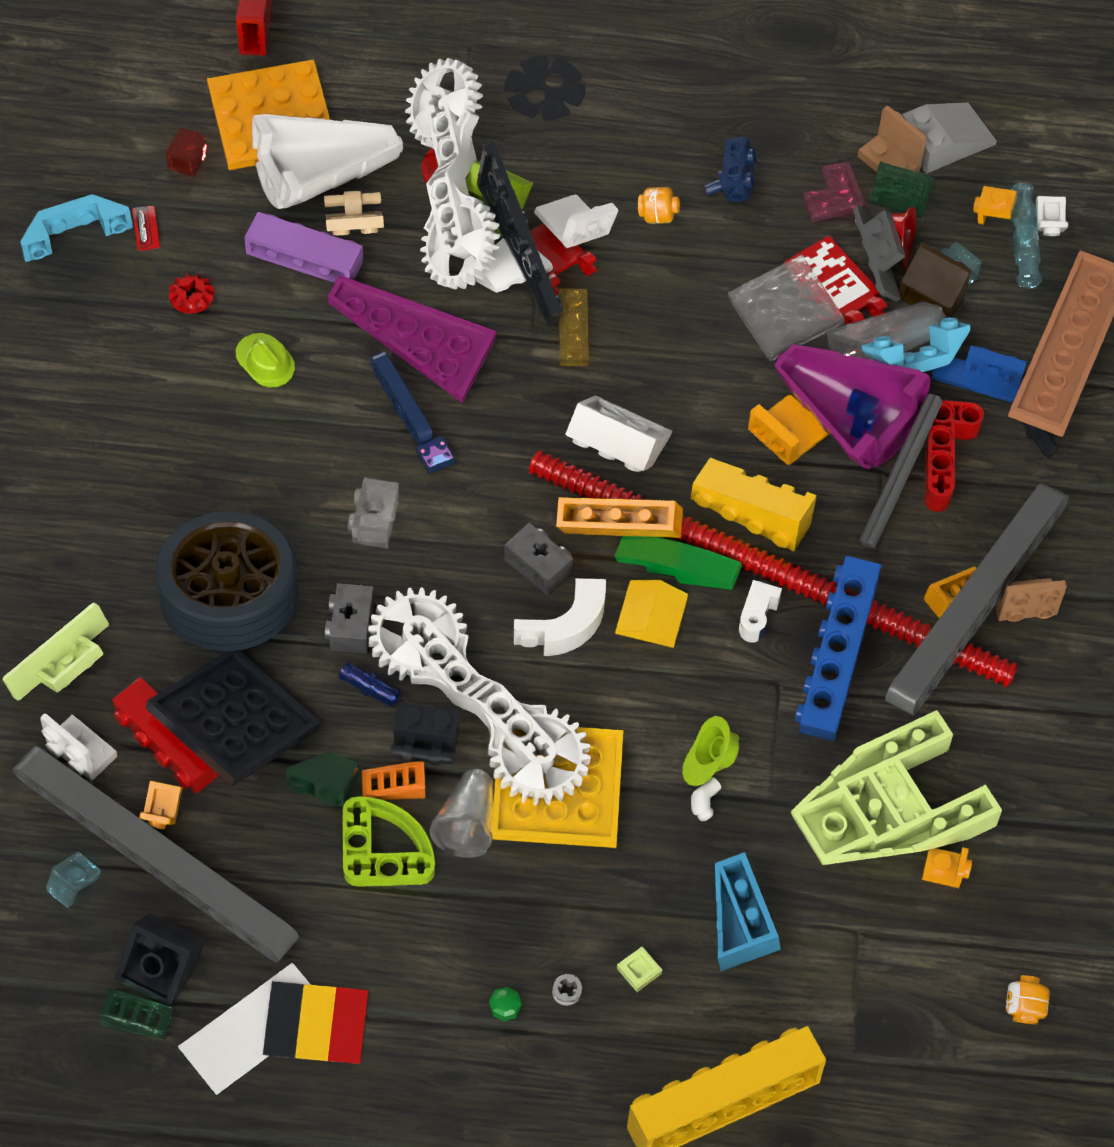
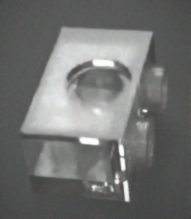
M364 477L362 487L356 488L354 495V505L357 506L356 512L350 513L348 520V531H352L353 543L388 548L399 502V483ZM377 511L378 513L369 514L368 512Z

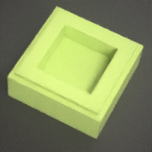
M640 947L617 964V970L636 992L662 974L661 967L643 947Z

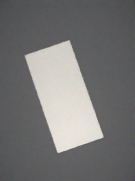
M293 963L178 1046L216 1095L268 1057L263 1055L272 981L311 985Z

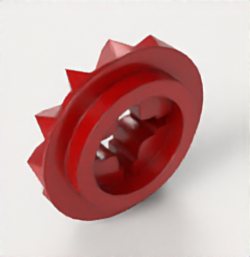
M186 273L183 278H176L174 284L169 286L171 305L183 313L194 314L202 312L211 305L214 299V287L210 284L208 278H202L199 273L196 276H189ZM195 287L196 293H192L187 300L186 291H190L191 288Z

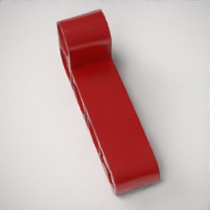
M942 400V405L925 439L924 502L927 508L932 511L942 512L949 507L955 487V439L972 440L979 435L984 411L976 403Z

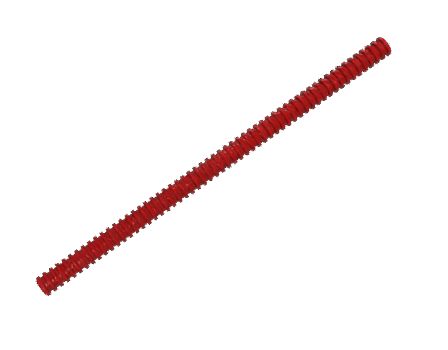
M541 450L534 454L529 465V474H537L539 479L545 478L548 483L553 481L555 486L562 485L564 490L569 488L573 494L578 492L580 497L644 500L640 494L635 496L633 491L626 492L624 487L619 489L617 484L613 483L610 485L609 480L601 481L600 476L593 477L591 472L586 474L584 469L577 470L575 465L569 466V463L566 461L561 463L559 458L552 459L550 454L545 456ZM684 514L682 515L681 538H678V541L683 542L685 540L688 545L694 544V547L739 561L745 567L746 572L754 571L753 574L755 576L760 574L762 579L766 580L769 578L773 584L778 582L780 587L785 585L787 590L792 591L794 589L798 595L803 593L807 599L812 597L815 603L821 601V605L824 607L827 605L830 592L836 593L837 586L835 582L831 581L829 583L825 577L820 579L817 573L811 575L808 569L803 571L799 565L794 567L792 562L787 564L783 558L778 560L774 554L769 556L765 550L760 552L758 547L753 549L749 543L744 545L741 539L735 541L732 535L727 537L723 531L718 533L716 528L711 530L709 525L705 524L702 526L700 521L693 522L691 517L684 518ZM850 588L845 590V593L852 597L860 594L859 592L854 594ZM874 600L867 626L872 624L873 629L881 628L882 633L890 632L891 637L896 635L900 641L905 639L907 644L911 645L914 643L916 648H918L931 631L930 624L926 623L923 625L921 620L914 621L913 616L905 617L904 612L896 613L895 608L887 609L886 604L881 606L877 600ZM971 642L965 646L953 663V665L959 663L960 668L967 667L969 672L976 671L978 676L983 674L987 680L992 678L996 684L1001 682L1005 688L1010 686L1018 668L1016 662L1010 664L1007 658L1001 660L999 659L1000 655L992 656L991 651L987 650L984 652L980 646L975 648Z

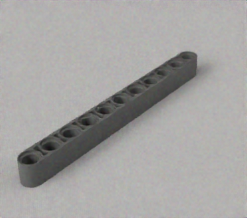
M1043 483L1036 487L894 679L886 694V702L913 716L919 711L1005 593L1006 587L1010 586L1066 507L1068 501L1067 494Z
M33 746L13 768L14 774L25 785L270 960L279 962L298 940V933L281 918L41 748Z

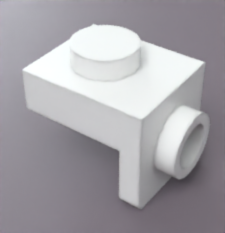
M1038 196L1036 198V231H1043L1044 236H1059L1060 232H1064L1068 228V222H1065L1066 197Z

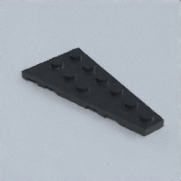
M491 142L483 145L477 186L487 206L490 207V212L496 215L494 220L496 223H499L498 228L548 327L558 324L563 311V305L559 296L554 293L550 278L546 273L528 228V217L520 208L495 143Z

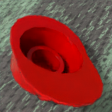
M910 207L906 213L892 214L906 256L903 258L906 270L910 266L912 246L917 228V215L914 207Z

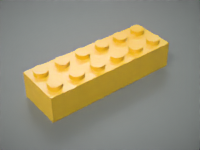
M808 1026L799 1030L797 1027L791 1028L782 1033L780 1038L773 1042L762 1041L754 1045L751 1051L744 1055L733 1054L725 1058L721 1065L715 1068L704 1067L699 1069L692 1075V1078L684 1082H680V1080L670 1082L662 1088L661 1092L651 1096L648 1093L639 1096L630 1105L627 1129L636 1147H680L819 1084L826 1058Z

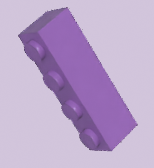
M258 212L244 237L246 254L333 283L336 282L339 275L355 280L363 264L362 245L352 240L331 236L324 231L319 232L307 228L300 223H291L279 219L271 214L267 215Z

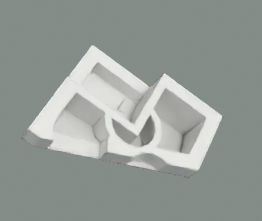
M504 238L496 244L499 246V249L492 251L496 260L488 261L491 268L490 271L482 270L483 279L475 277L476 282L496 293L508 289L512 284L525 282ZM538 251L546 273L550 272L553 269L552 263Z

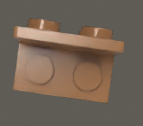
M886 106L882 110L878 135L859 149L857 157L898 189L920 172L927 138L920 129L915 128L906 121L899 112Z
M1052 578L1012 582L1010 586L1006 587L1005 593L995 605L998 621L1009 620L1017 622L1024 618L1038 617L1046 619L1057 615L1067 588L1066 581H1052Z

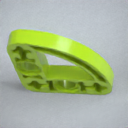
M352 797L343 806V874L349 884L353 886L427 884L433 879L435 875V858L431 842L422 826L408 812L390 802L372 797ZM354 808H360L362 812L360 814V825H354ZM371 816L385 819L402 829L413 841L418 852L372 853ZM353 835H362L366 839V843L359 848L352 847L348 841ZM385 863H394L398 867V871L392 876H386L382 874L380 868ZM403 863H407V875H403ZM419 863H424L425 870L423 874H418L416 869ZM371 864H375L376 876H371ZM355 865H361V875H354Z

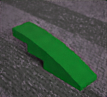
M623 536L614 555L618 563L645 566L648 573L675 576L678 583L733 590L742 567L741 562L717 553L659 537Z

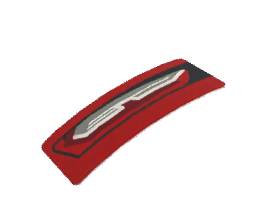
M154 206L133 208L132 213L138 251L160 248Z

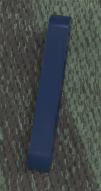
M381 351L369 356L370 365L376 378L416 444L420 445L433 440V434L426 418L388 355Z

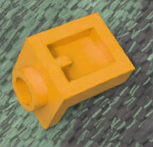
M962 847L960 854L937 848L929 849L922 880L959 888L962 878H969L972 860L967 859L969 849Z

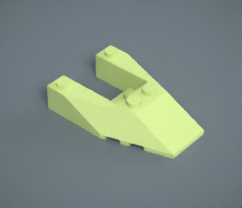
M938 710L857 747L841 766L839 764L820 786L812 790L791 811V815L822 865L921 852L971 839L997 826L1002 809L986 785L932 810L907 770L949 750L953 733Z

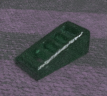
M108 989L100 1020L102 1027L166 1039L174 1008L129 993ZM116 1005L121 1006L118 1016L113 1015ZM129 1007L134 1008L131 1020L126 1019ZM142 1010L148 1011L144 1024L139 1023ZM155 1013L161 1014L157 1028L152 1027Z

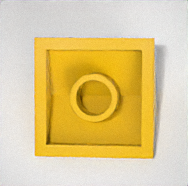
M630 580L615 634L674 648L688 594L661 580Z

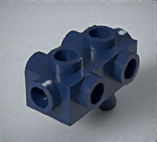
M737 137L736 139L725 140L722 171L718 172L719 179L704 185L708 195L723 190L728 201L742 202L750 199L752 188L755 185L753 170L754 165L757 163V154L755 148L751 147V140L749 138Z

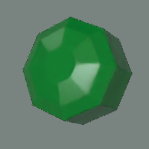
M509 987L494 991L489 1000L493 1017L503 1022L516 1018L521 1009V1000L517 991Z

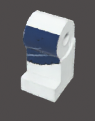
M753 580L739 625V634L745 641L757 642L763 638L768 609L777 611L782 588Z

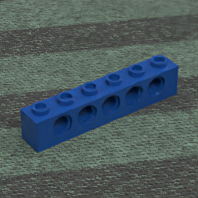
M846 556L843 566L837 565L833 582L838 583L836 593L830 592L826 610H830L828 621L822 620L818 634L819 638H823L821 648H814L810 665L815 666L813 677L808 675L806 677L803 693L808 695L805 705L799 703L795 721L800 722L799 733L835 742L880 577L881 564ZM856 588L860 594L852 597L847 595L845 590ZM847 615L853 621L849 624H842L837 618ZM833 643H840L845 649L841 652H834L829 646ZM825 671H833L838 677L834 680H826L822 674ZM818 699H826L830 705L827 708L821 709L815 706L814 702Z

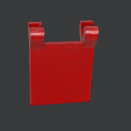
M544 223L530 230L537 250L552 263L553 269L547 274L555 295L561 293V290L556 286L560 284V280L556 275L577 263L586 276H590L597 271V268L593 265L596 262V257L591 252L584 251L578 245L566 248Z

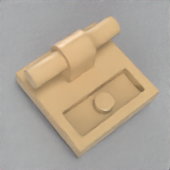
M361 191L344 192V195L324 196L325 207H345V213L325 214L327 231H332L333 235H348L350 230L360 229L362 234L377 233L378 228L384 227L381 211L362 212V205L381 204L380 192L361 194Z

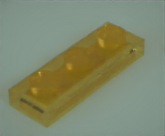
M559 289V298L563 305L559 321L560 366H588L587 289Z

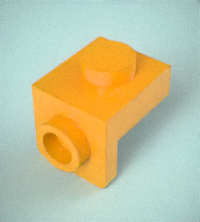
M984 186L981 196H977L974 202L973 211L978 215V224L984 225L986 216L1011 219L1017 200V191Z
M150 781L144 812H140L139 818L147 820L149 826L158 829H165L166 824H175L183 787Z

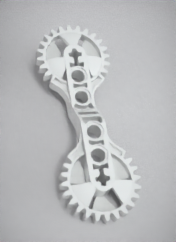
M447 58L446 61L438 59L437 65L430 63L429 72L422 69L423 78L414 79L417 86L416 88L409 89L413 96L406 99V102L411 103V107L407 108L405 113L411 115L406 120V123L412 125L409 131L416 134L415 139L421 141L422 145L435 150L438 168L426 183L432 210L424 226L428 236L421 238V240L426 242V246L420 249L421 252L426 253V256L421 261L428 264L425 272L431 274L430 279L437 281L439 285L456 290L457 287L466 289L467 284L474 286L475 277L483 279V269L490 271L491 268L488 261L496 260L492 251L499 249V246L494 244V240L500 238V234L494 233V230L499 227V223L493 222L496 215L489 212L490 207L484 205L483 201L469 196L465 180L473 162H477L471 136L479 119V116L475 114V110L482 108L480 104H477V100L483 97V94L477 92L482 84L476 82L478 75L472 72V67L467 66L461 61ZM454 72V92L439 87L445 73ZM450 255L464 259L459 275L450 276L449 274Z
M421 587L418 595H414L413 590L408 588L407 596H403L399 591H396L395 601L387 596L385 598L386 607L382 605L377 606L376 613L378 615L371 616L372 625L368 629V635L371 636L369 637L368 645L374 647L372 649V657H380L379 667L388 664V675L393 674L397 670L399 671V680L401 681L407 674L410 675L411 684L436 686L443 691L454 705L476 714L490 732L488 755L493 758L490 759L489 766L497 768L494 770L493 777L494 779L503 777L500 788L503 789L511 786V797L519 792L522 794V803L530 796L533 797V803L537 806L539 798H544L547 805H550L552 796H555L560 802L563 801V791L572 796L575 789L573 785L581 787L583 782L581 776H587L589 768L585 765H589L591 756L586 754L589 752L590 744L583 743L586 733L576 734L579 723L576 722L569 725L568 714L562 719L557 718L558 709H555L549 715L547 714L546 705L520 703L502 684L479 675L466 658L468 635L464 634L466 633L467 625L461 623L463 614H454L456 611L455 603L446 606V595L437 600L435 599V590L429 596H426L424 588ZM410 604H414V610H415V615H414V616L412 615V610H411ZM384 620L404 623L402 636L383 628ZM441 654L444 659L435 660L430 655ZM453 675L461 676L464 680L461 682H455L451 680L450 677ZM501 707L506 713L496 714L492 709ZM520 729L527 735L518 737L512 731ZM555 756H562L577 764L575 771H566L553 767ZM543 775L545 776L548 789H545Z

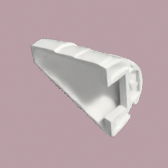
M269 114L253 115L252 119L253 149L258 148L257 157L259 162L255 163L258 176L268 200L278 209L289 208L302 203L329 189H335L354 178L360 179L396 160L400 152L403 151L402 139L400 136H397L392 125Z

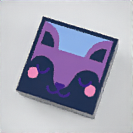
M443 436L416 446V452L428 474L455 464V458Z

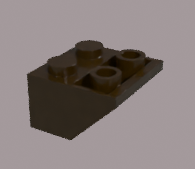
M922 243L901 282L899 291L901 300L940 322L941 319L952 318L964 302L972 269L968 268L964 263L948 257L937 248Z

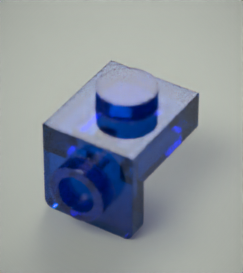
M856 388L851 392L846 412L854 416L849 435L860 440L867 430H873L877 422L878 415H876L880 399Z

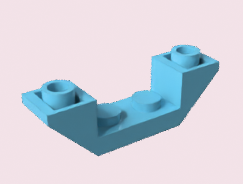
M91 194L38 211L20 241L25 262L34 259L38 260L52 254L49 235L59 234L80 225H87L92 221H100L106 236L122 233L127 229L133 228L129 207Z
M957 318L941 319V323L929 326L930 346L921 347L920 351L915 353H903V344L891 341V338L886 336L876 337L873 339V342L862 345V351L872 360H877L879 363L925 372L951 363L970 332V325L958 322Z

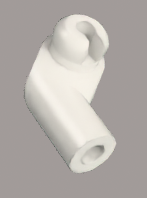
M711 777V779L702 784L691 795V810L700 821H706L713 816L710 798L721 789L720 783L714 777Z

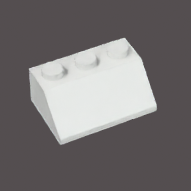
M595 395L577 404L565 435L573 438V443L584 448H589L590 446L599 450L598 454L610 460H615L616 458L624 462L626 468L635 472H641V470L645 471L652 467L670 438L672 430Z

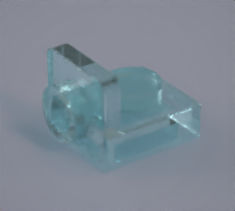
M77 852L52 868L46 890L68 908L73 905L77 892L99 879L101 870L80 852Z

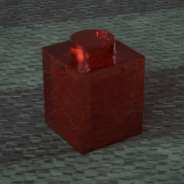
M180 128L166 151L168 169L194 178L208 154L206 136L196 131Z

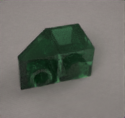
M327 752L288 767L285 772L286 783L297 794H309L317 797L324 804L330 806L336 804L343 807L359 777L358 762Z

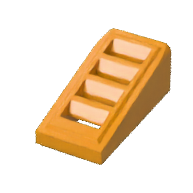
M975 566L929 586L924 596V601L939 619L960 592V587L963 588L967 580L977 569Z

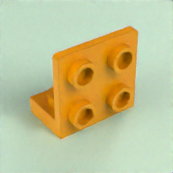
M787 395L770 410H765L758 404L750 412L748 430L788 466L829 434L825 432L812 413L802 407L792 395Z

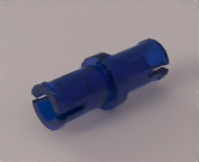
M349 661L346 662L339 673V679L360 689L361 694L364 696L371 695L390 708L394 706V703L396 704L400 697V690L379 680V676L375 673L368 674L352 665Z

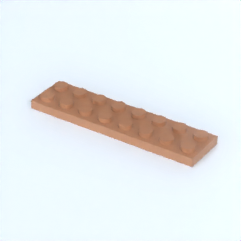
M1081 250L1079 251L1011 406L1008 417L1055 435L1064 436L1114 317L1113 262Z

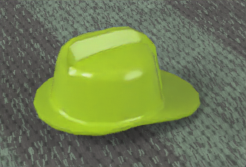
M264 333L251 334L244 337L236 347V359L239 364L259 385L268 388L279 387L286 384L292 378L295 371L294 360L284 345L271 335Z
M714 716L702 725L697 739L687 754L682 774L688 785H702L711 779L715 772L728 768L735 762L739 752V736L730 731L728 722L723 717Z

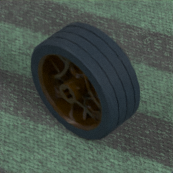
M235 511L213 512L202 515L179 526L167 537L159 550L156 560V580L160 610L165 622L174 633L190 644L216 651H235L257 646L281 631L295 612L298 600L295 552L285 534L266 519L249 513Z

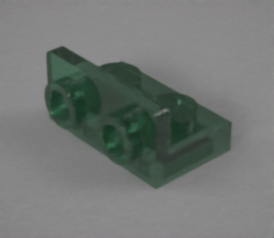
M880 161L869 202L902 213H906L910 207H914L917 217L921 218L930 196L934 177Z

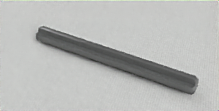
M928 394L921 406L860 537V542L865 547L873 549L879 541L942 405V400L938 395Z

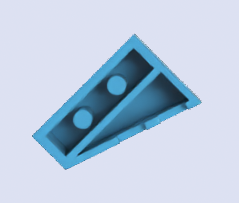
M745 852L715 863L718 961L722 972L781 950L779 936Z

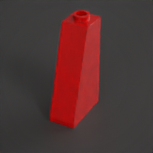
M239 0L236 14L239 55L266 56L272 0Z

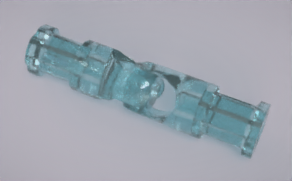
M1018 183L1010 189L1017 191V200L1012 212V222L1016 227V231H1014L1015 263L1019 267L1017 284L1024 288H1034L1042 282V275L1038 269L1041 259L1039 237L1036 229L1037 211L1036 206L1033 204L1035 189L1031 184Z

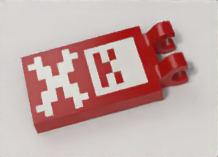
M830 236L825 237L784 261V269L834 324L843 321L848 329L855 334L863 329L860 323L865 318L859 312L862 308H865L876 321L886 315L883 309L887 307V304L880 298V294L873 282Z

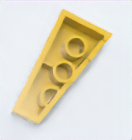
M710 458L693 482L691 499L703 508H710L718 512L726 520L735 521L745 526L751 533L760 534L772 540L778 547L787 548L794 552L811 526L817 495L809 492L805 496L796 494L792 486L783 484L779 488L771 485L766 477L758 474L752 478L748 477L743 469Z

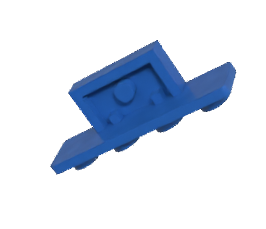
M971 345L966 361L953 358L949 365L934 369L931 378L1013 403L1024 379L1022 376L1026 361L1019 360L1014 356L992 352L987 348Z

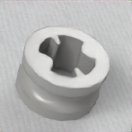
M571 974L559 976L554 982L552 990L555 1001L561 1005L569 1006L579 1000L582 993L580 980ZM562 984H566L567 987L574 986L573 996L569 997L567 993L561 994L559 992L562 989Z

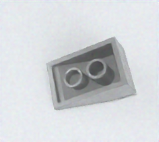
M969 103L926 104L902 114L906 121L915 128L920 129L927 138L921 168L926 174L992 147L997 143Z

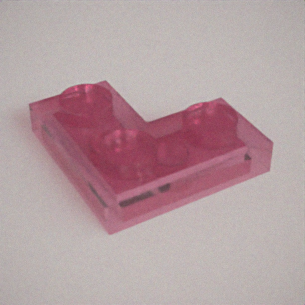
M849 161L823 166L821 174L827 189L804 193L803 201L811 222L854 214L853 208L857 205L865 209V202Z

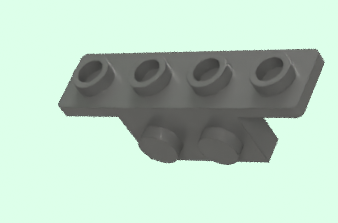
M857 205L853 208L856 217L855 224L860 230L863 239L861 243L869 257L868 265L874 273L877 282L875 287L881 296L888 297L897 302L901 299L891 267L906 256L892 214L883 210L874 216L871 212Z

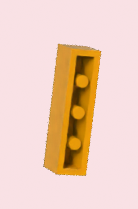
M559 498L556 527L565 534L681 538L683 508L676 501Z

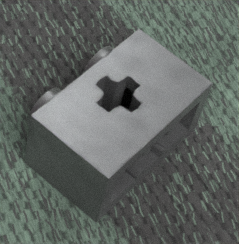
M530 523L505 544L504 560L547 596L572 574L573 558L570 552L563 546H557L550 540V537L544 530L537 529Z
M337 583L336 594H330L328 611L333 613L332 621H326L325 639H330L331 651L367 654L369 642L368 629L371 626L374 604L373 586Z

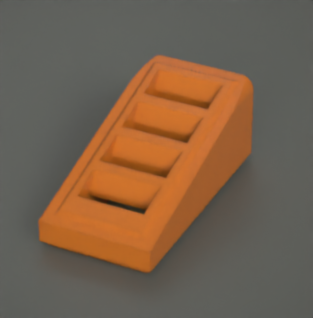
M424 761L362 770L363 797L381 800L425 798ZM409 777H415V784H409ZM384 778H390V788L384 789ZM396 778H403V786H397ZM371 779H378V790L372 791Z

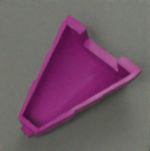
M792 344L786 352L778 356L774 364L776 373L802 407L812 413L825 432L830 433L851 460L865 469H870L871 465L877 468L880 467L900 450L917 417L916 414L919 412L920 403L923 404L929 393L930 377L920 370L879 363L877 360L841 355L837 351Z

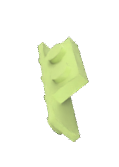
M96 603L89 605L3 677V681L14 699L21 700L40 683L58 693L103 655L99 645L91 641L109 625L99 605Z

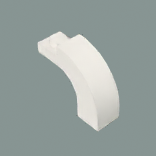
M576 579L574 603L570 610L561 617L552 620L514 619V645H522L524 647L544 645V656H553L567 653L584 644L592 637L601 623L605 605L606 579Z

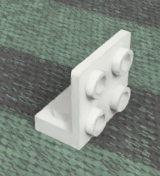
M572 195L538 206L534 213L563 245L569 248L608 235L618 209L613 203L590 209L578 195Z
M43 714L40 717L43 727L42 734L47 742L45 744L47 750L56 758L60 756L68 762V767L80 777L84 775L90 781L94 780L118 757L115 749L73 714L61 725L56 723L47 714Z

